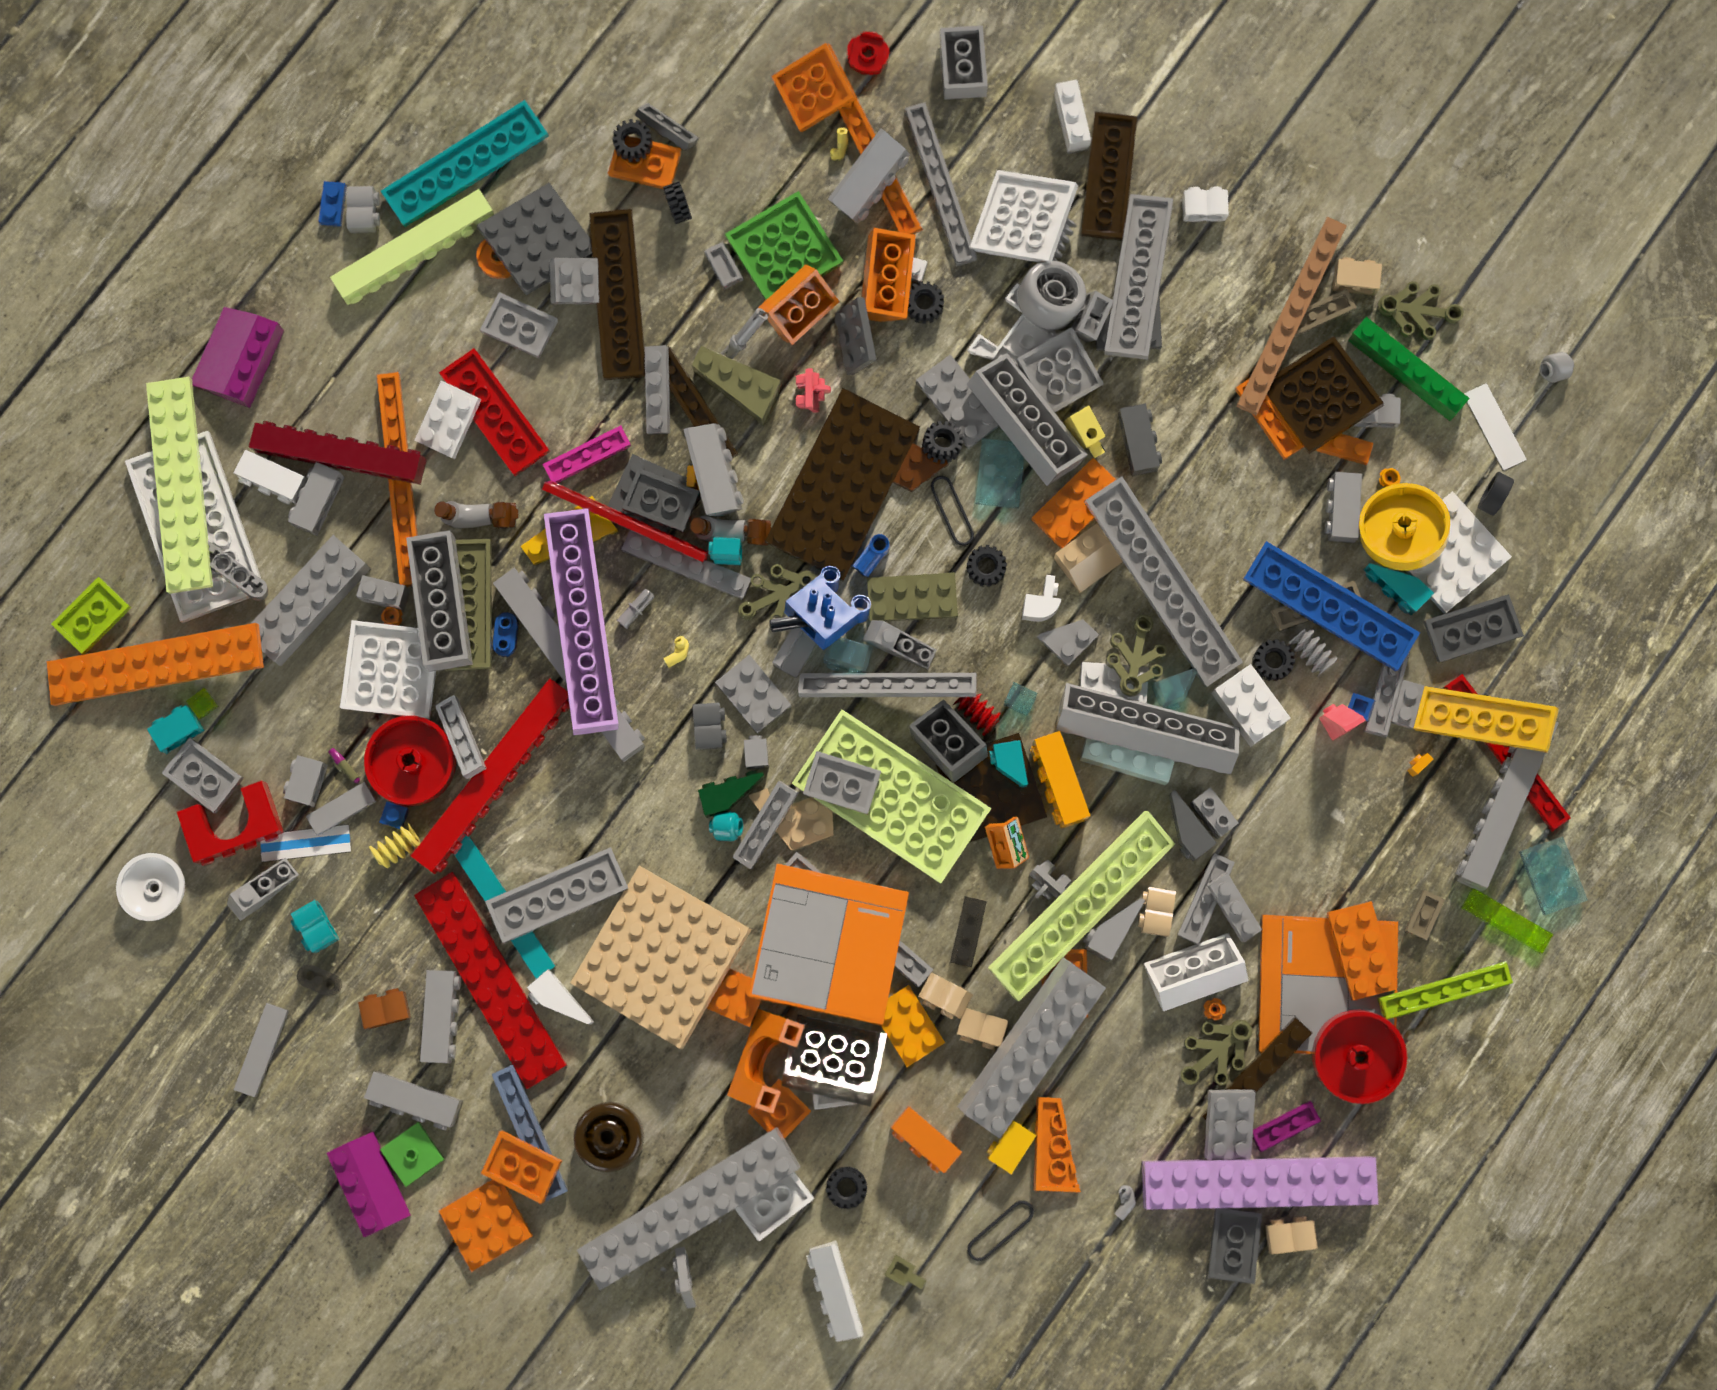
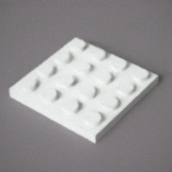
M997 170L970 248L975 250V252L1039 263L1047 262L1050 264L1078 185L1076 182Z
M1453 491L1443 499L1450 515V535L1444 551L1436 560L1424 567L1405 570L1409 575L1419 578L1434 592L1430 599L1444 614L1512 557Z
M352 620L340 703L341 709L398 716H419L430 719L436 671L428 672L423 666L418 628Z

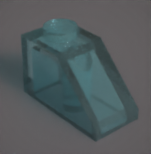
M1196 668L1153 683L1152 689L1159 707L1170 710L1180 708L1179 704L1185 700L1197 674Z

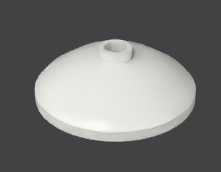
M146 853L131 859L121 870L116 883V894L121 907L130 916L143 921L160 920L173 913L180 905L185 892V880L180 867L169 857L157 853ZM155 884H157L159 887L157 892H153L152 887Z

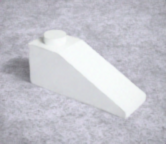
M551 970L545 971L527 987L530 991L528 996L536 1005L540 1003L545 1007L589 1025L594 1022Z

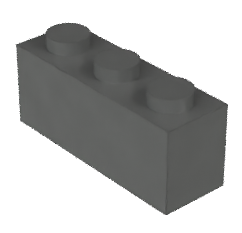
M1146 403L1120 408L1118 418L1131 476L1157 472L1160 464H1162V456L1160 451H1156L1157 434L1155 430L1152 431L1150 423L1153 422L1151 410H1147Z

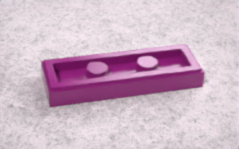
M1308 1101L1253 1129L1252 1138L1259 1152H1263L1322 1121L1312 1102Z

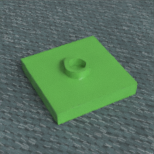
M420 1122L414 1124L380 1149L405 1187L445 1160Z

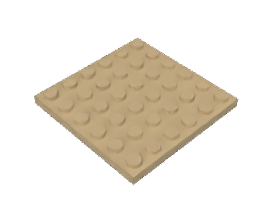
M639 866L627 885L629 889L625 890L570 983L683 1050L752 929Z

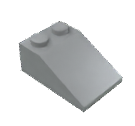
M1140 898L1094 930L1091 929L1083 940L1086 943L1084 949H1087V951L1106 962L1111 961L1145 900Z

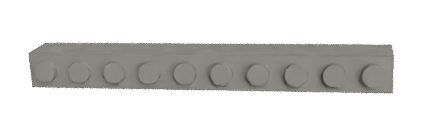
M514 567L493 582V584L566 683L559 624L556 625L552 619L555 615L548 605L543 607L539 602L543 598L535 588L531 590L528 587L527 583L530 580L524 572L518 573ZM615 698V703H616V706H617V705L619 704V702H618L617 699ZM616 707L618 730L603 731L602 734L621 760L625 762L645 747L642 743L645 738L638 728L635 731L631 728L629 724L632 720L625 711L620 713Z

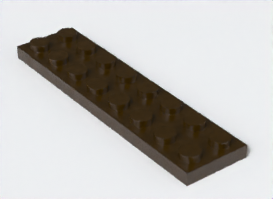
M632 209L589 213L592 255L593 258H598L599 303H597L603 379L608 381L645 377V346Z

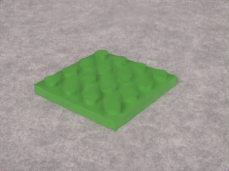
M799 191L725 234L726 239L765 301L805 264L815 268L821 276L843 265L842 258Z

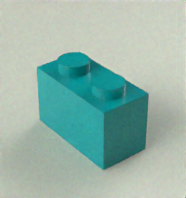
M186 705L174 708L171 714L165 718L156 719L152 722V726L147 729L160 752L165 754L183 745L189 738H194L205 731L192 708Z

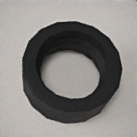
M1498 471L1485 489L1478 508L1494 516L1509 495L1514 479Z

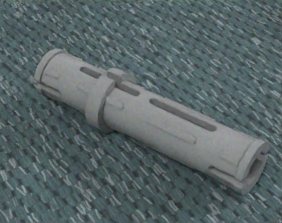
M757 308L741 330L730 338V343L721 352V355L726 354V357L734 359L741 350L746 348L749 339L764 321L768 319V314H765L766 312L763 309Z

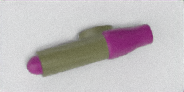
M334 748L330 749L328 753L331 755L335 767L340 772L343 771L352 782L359 783L360 776L348 764L345 758Z

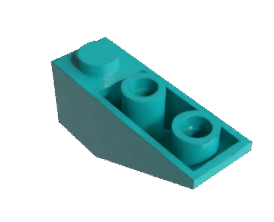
M1369 563L1363 569L1366 572V577L1371 582L1377 583L1382 588L1381 590L1385 596L1393 598L1398 603L1399 609L1405 614L1409 613L1412 616L1434 594L1417 577Z

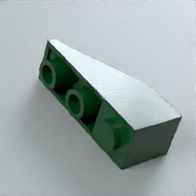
M758 770L745 773L746 777L737 779L736 776L723 779L724 783L715 785V782L703 784V789H699L698 792L705 817H712L718 812L730 811L765 778L763 772L759 773Z

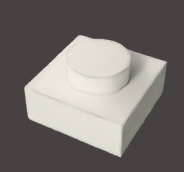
M913 257L912 282L919 283L922 281L927 261Z

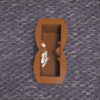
M399 988L385 991L386 995L377 997V994L364 996V1001L358 1002L363 1028L368 1030L411 1019L406 992H399Z

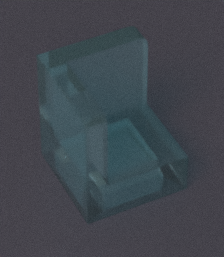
M1013 682L1003 705L1027 716L1038 693Z

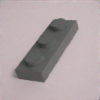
M649 103L636 110L634 116L639 118L642 123L658 131L662 137L674 142L678 148L687 151L697 144L699 137Z

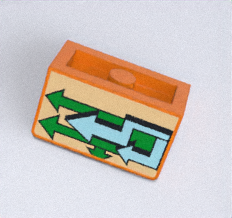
M1013 817L1005 823H993L985 827L996 869L1015 868L1029 858L1018 817Z

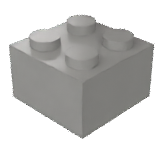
M553 258L549 260L551 304L594 305L599 303L598 258Z

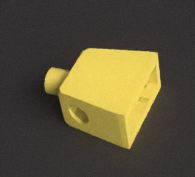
M1090 406L1085 407L1063 421L1083 449L1089 448L1094 459L1106 452L1099 441L1105 437V434ZM1086 433L1091 435V439L1087 437Z

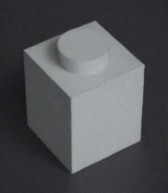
M761 735L749 736V740H744L747 770L769 768L766 738L762 739Z

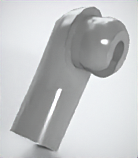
M1127 1185L1119 1188L1118 1193L1121 1206L1114 1213L1122 1221H1124L1136 1205L1134 1191Z

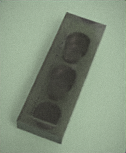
M964 897L950 963L972 968L987 901Z

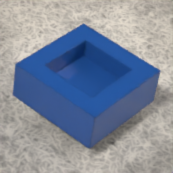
M1353 693L1348 708L1363 716L1368 722L1376 701Z
M386 802L379 823L400 829L401 826H404L409 809Z

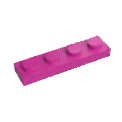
M620 425L544 463L543 466L550 480L559 483L631 447V444Z

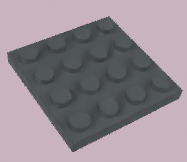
M550 183L477 224V229L525 295L550 282L549 260L553 258H590L593 256L590 237Z

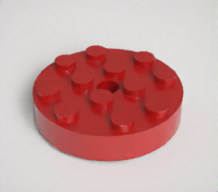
M401 716L384 723L371 736L364 754V769L369 783L379 795L398 805L419 806L435 800L448 788L455 774L457 759L447 734L441 727L423 717ZM409 756H414V762L417 764L413 763L411 766H406V759Z
M1349 1010L1333 1016L1320 1028L1313 1043L1312 1062L1318 1079L1328 1091L1342 1100L1356 1104H1367L1387 1097L1398 1087L1407 1067V1049L1402 1035L1390 1021L1370 1011ZM1354 1051L1364 1052V1059L1361 1062H1356V1053Z

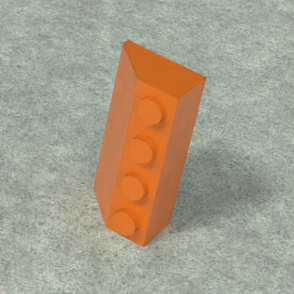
M873 228L868 235L861 298H865L869 320L885 322L907 319L916 235Z

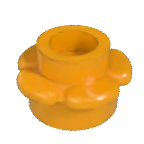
M1394 468L1383 469L1380 472L1379 483L1382 486L1387 487L1399 484L1401 481L1399 472Z

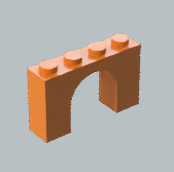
M758 1009L727 1096L752 1107L773 1113L781 1091L767 1086L764 1082L763 1067L770 1050L778 1043H786L797 1047L805 1025Z

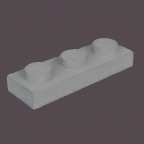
M1223 873L1207 884V887L1241 942H1246L1262 930L1228 873Z

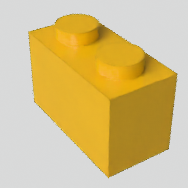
M1013 1120L998 1142L993 1141L986 1151L989 1154L987 1158L1012 1174L1036 1135Z

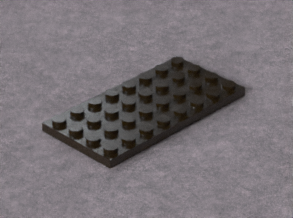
M842 388L765 543L820 571L827 566L836 567L840 571V581L843 582L920 426Z

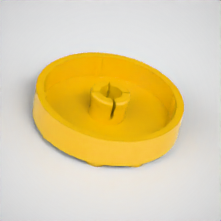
M1410 483L1387 486L1373 494L1361 511L1359 519L1361 544L1366 553L1375 562L1384 567L1402 571L1424 567L1436 560L1448 543L1450 535L1449 511L1443 500L1426 487ZM1401 525H1408V526H1409V527H1406V533H1405V531H1404V528H1403V527H1400Z

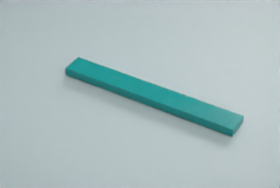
M465 836L461 841L462 846L455 854V857L484 901L506 893L507 891L471 837ZM533 931L511 940L536 979L545 971L556 967Z

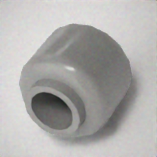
M1565 352L1545 356L1540 364L1542 377L1551 383L1570 378L1574 370V361Z

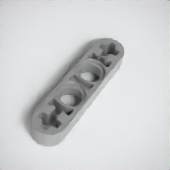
M208 541L209 551L214 556L213 560L209 556L210 561H212L210 563L211 569L255 601L264 600L269 592L267 584ZM222 559L228 560L229 566L226 569L217 568L218 561ZM244 572L247 577L243 582H237L234 580L235 574ZM250 582L257 588L262 585L261 589L263 592H256L254 594V589L249 585Z

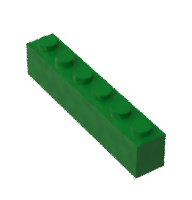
M1368 317L1360 323L1348 339L1352 345L1449 421L1457 415L1470 399Z

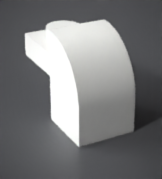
M1046 575L1043 596L1026 594L1022 620L1041 622L1048 620L1057 612L1061 599L1053 598V596H1057L1058 583H1055V576Z

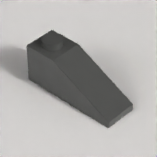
M1174 790L1168 796L1178 843L1182 847L1179 850L1187 860L1195 861L1217 843Z

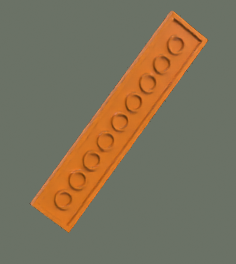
M257 623L47 661L50 702L54 706L264 668L260 630Z

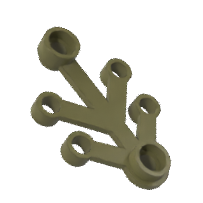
M1415 281L1409 282L1395 296H1382L1377 305L1382 315L1391 316L1400 327L1401 335L1404 337H1410L1415 330L1414 325L1407 322L1400 312L1408 313L1422 330L1421 335L1425 340L1433 339L1436 335V329L1430 326L1422 315L1445 318L1449 323L1459 322L1464 315L1463 308L1457 304H1452L1447 309L1422 306L1430 299H1436L1440 295L1441 288L1436 284L1430 285L1425 293L1410 304L1401 303L1406 297L1414 296L1419 291V284ZM1409 286H1414L1416 291H1410ZM1430 289H1435L1437 294H1432ZM1389 303L1392 306V308L1387 309L1385 307V304ZM1449 313H1455L1456 318H1451ZM1404 327H1409L1411 332H1405ZM1430 330L1432 335L1428 336L1425 331Z
M779 564L773 565L770 570L772 577L776 579L782 577L794 582L785 586L766 580L760 574H754L751 577V584L754 588H764L774 593L753 603L743 602L738 610L740 617L744 620H752L758 610L779 600L775 613L771 615L770 620L775 616L783 618L785 601L790 598L791 594L806 586L802 582L804 578H810L812 581L817 576L812 571L805 570L797 574L783 569ZM775 568L781 569V573L779 575H775L773 573V570ZM757 577L762 580L758 585L753 583V580ZM747 606L751 608V612L748 614L743 612V609Z
M1140 615L1134 622V628L1137 633L1133 653L1124 642L1122 634L1115 633L1110 638L1111 646L1118 648L1129 664V673L1120 663V657L1116 653L1108 655L1106 665L1114 668L1121 679V692L1129 697L1138 695L1142 690V684L1151 679H1159L1163 674V668L1158 664H1154L1149 671L1138 676L1139 668L1154 659L1164 658L1167 653V648L1162 644H1158L1152 651L1142 656L1146 633L1153 627V620L1148 615ZM1140 623L1144 624V625L1146 626V628H1145V629L1141 628V627L1139 626V624H1140ZM1114 638L1120 639V643H1116ZM1156 649H1161L1163 654H1158ZM1110 658H1114L1116 663H1111ZM1152 669H1157L1159 674H1154ZM1127 684H1132L1134 689H1129Z
M1236 1020L1230 1026L1217 1025L1210 1021L1204 1022L1201 1025V1031L1205 1035H1212L1213 1033L1227 1034L1228 1036L1222 1041L1197 1039L1194 1036L1185 1038L1184 1046L1188 1050L1196 1048L1212 1050L1194 1066H1187L1181 1070L1180 1078L1182 1082L1188 1085L1195 1084L1199 1080V1073L1218 1057L1217 1073L1214 1075V1081L1218 1085H1225L1229 1079L1227 1075L1228 1048L1234 1043L1235 1057L1231 1060V1066L1234 1070L1244 1069L1246 1065L1244 1046L1245 1042L1252 1035V1027L1245 1020ZM1206 1024H1210L1212 1026V1031L1210 1033H1207L1204 1030ZM1238 1027L1244 1029V1034L1241 1036L1236 1032ZM1189 1039L1195 1041V1045L1192 1048L1187 1045ZM1237 1059H1240L1242 1061V1066L1240 1068H1237L1234 1065V1062ZM1187 1071L1193 1073L1191 1080H1187L1185 1077ZM1219 1074L1225 1076V1081L1222 1083L1217 1080Z

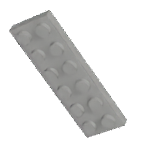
M610 847L485 902L504 944L629 888Z

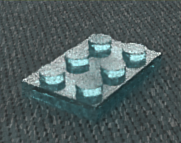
M982 439L975 504L1019 509L1024 456L1012 442Z
M1564 837L1519 851L1543 915L1588 901Z

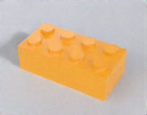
M1057 731L1034 739L1029 751L1033 762L1037 761L1039 765L1037 774L1040 782H1045L1047 789L1044 793L1048 804L1052 803L1054 812H1052V817L1055 824H1059L1060 828L1063 829L1086 821L1090 817V813L1061 732Z

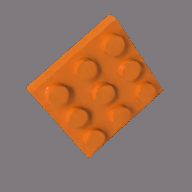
M827 43L822 44L771 76L801 133L856 100Z
M493 1179L439 1210L471 1272L533 1236L507 1187Z

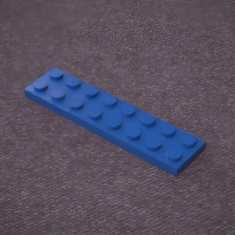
M1267 541L1243 578L1245 582L1394 671L1399 670L1420 634L1417 630Z

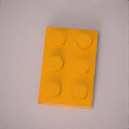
M909 985L888 998L884 1022L881 1027L906 1067L945 1043Z

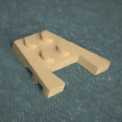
M764 789L750 794L749 798L758 810L761 811L770 794L768 789ZM812 797L793 803L776 832L791 851L834 836L833 811Z

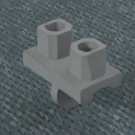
M1046 860L1040 866L1037 865L1029 874L1036 880L1032 886L1038 891L1034 895L1037 899L1041 894L1047 900L1052 896L1057 899L1072 882L1064 874L1057 881L1054 880L1050 874L1056 867L1049 860Z

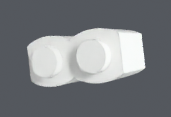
M1190 187L1182 195L1183 221H1225L1229 215L1228 190H1224L1221 187H1211L1209 190Z

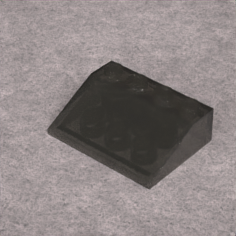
M798 1014L796 1022L805 1026L797 1047L792 1045L789 1047L781 1087L871 1107L886 1034Z

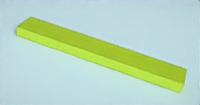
M1505 961L1377 998L1382 1016L1389 1020L1513 984Z

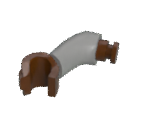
M441 501L436 504L434 509L435 515L440 517L443 523L453 528H473L490 524L497 528L515 527L516 519L519 517L516 503L494 502L492 505H465L454 501Z
M710 516L694 518L690 525L691 530L696 536L707 542H713L714 537L741 538V542L746 540L751 545H768L765 543V540L772 528L770 520L749 519L747 523L746 520H722Z

